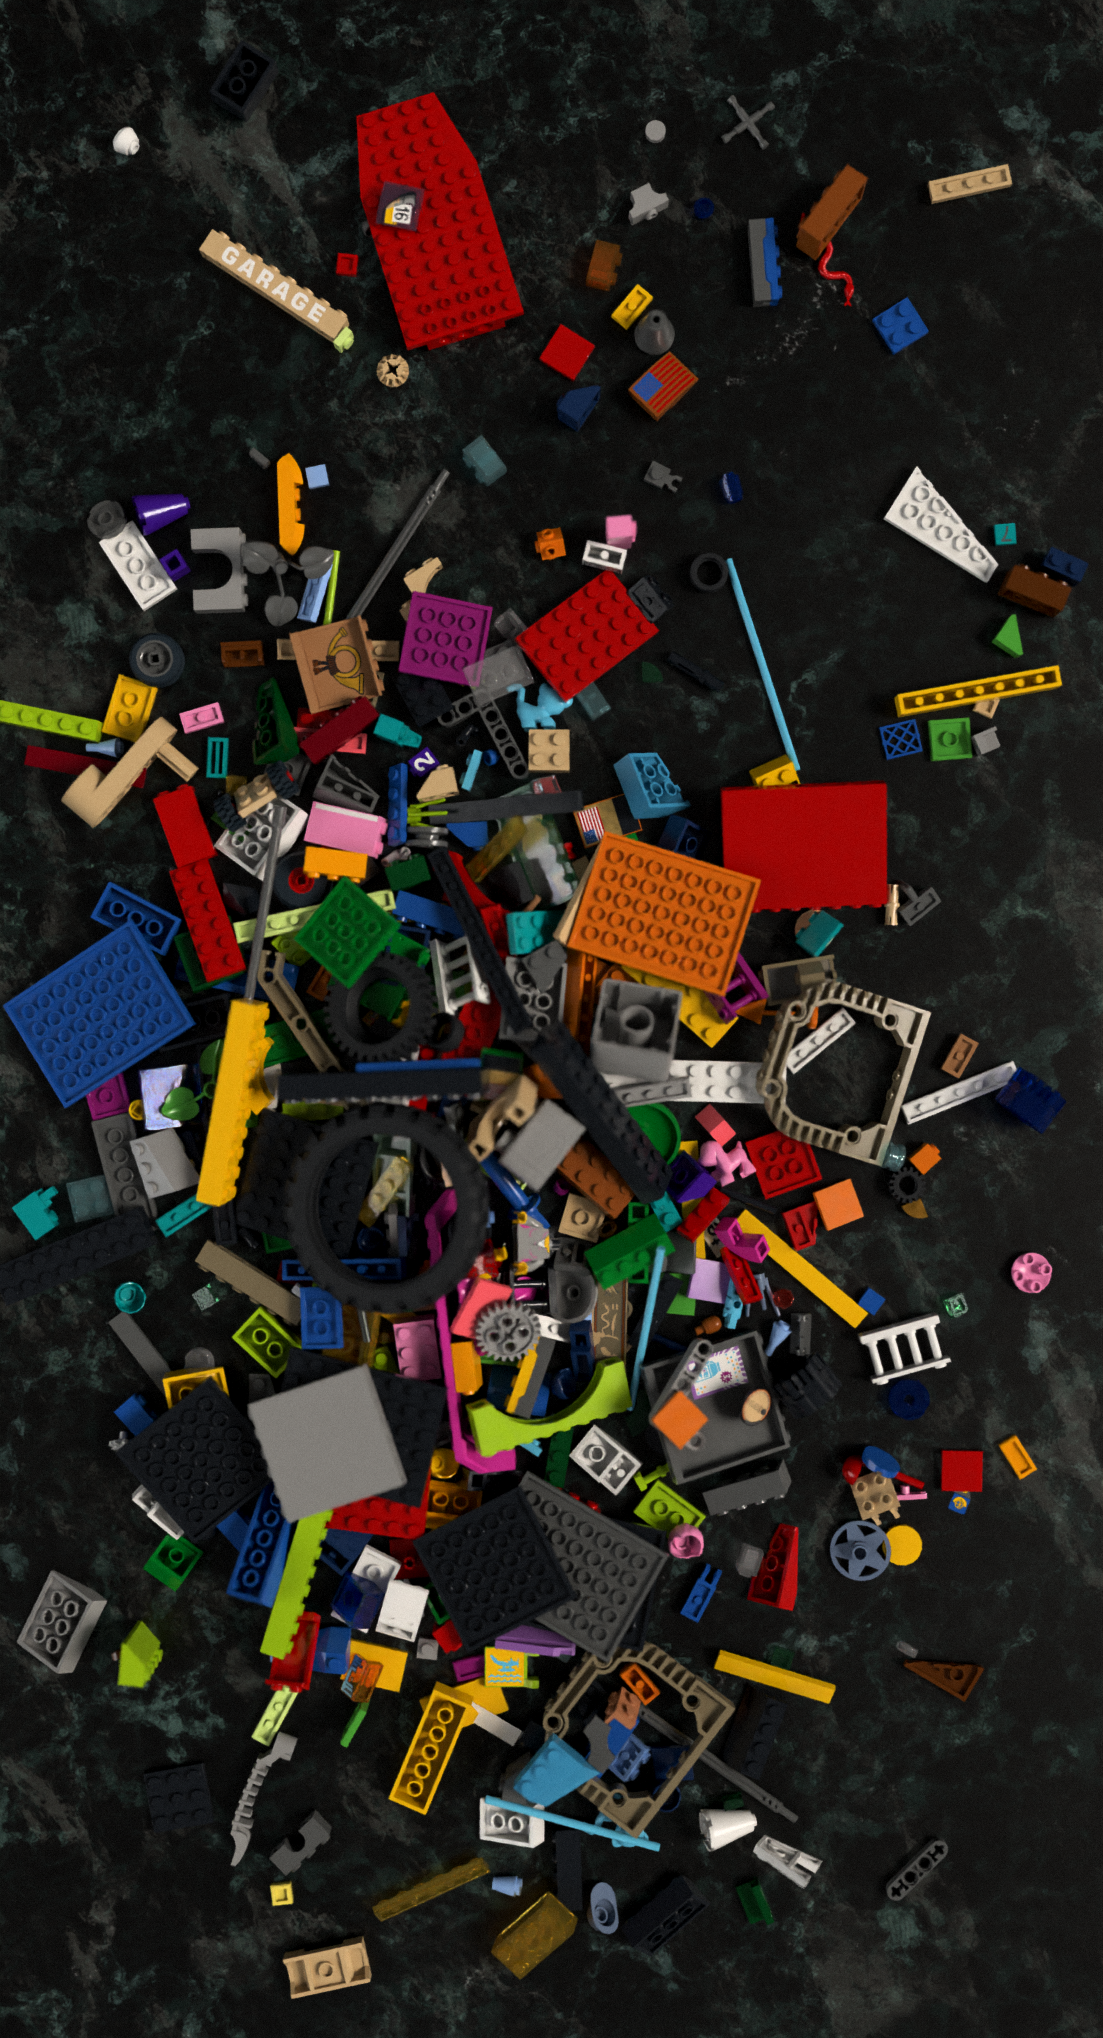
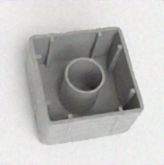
M605 979L602 983L590 1059L598 1071L609 1075L617 1074L640 1078L645 1081H666L669 1077L683 996L682 992L626 981Z
M536 1098L533 1114L525 1120L526 1123L522 1129L517 1132L509 1126L494 1146V1149L501 1154L499 1163L536 1192L586 1129L578 1117L561 1106L553 1098H545L544 1100Z

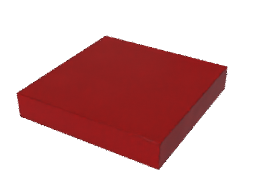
M560 324L539 360L574 381L594 350L595 345Z
M941 1449V1491L982 1492L983 1451Z

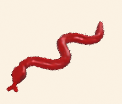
M805 213L801 214L800 222L805 217ZM830 241L818 262V271L822 277L828 280L844 279L846 281L844 296L847 302L844 306L849 305L851 307L849 301L854 292L851 276L843 271L830 272L826 269V264L834 250Z

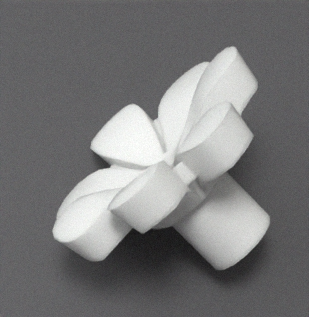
M120 1432L118 1440L109 1442L112 1450H118L129 1441L127 1439L128 1432Z

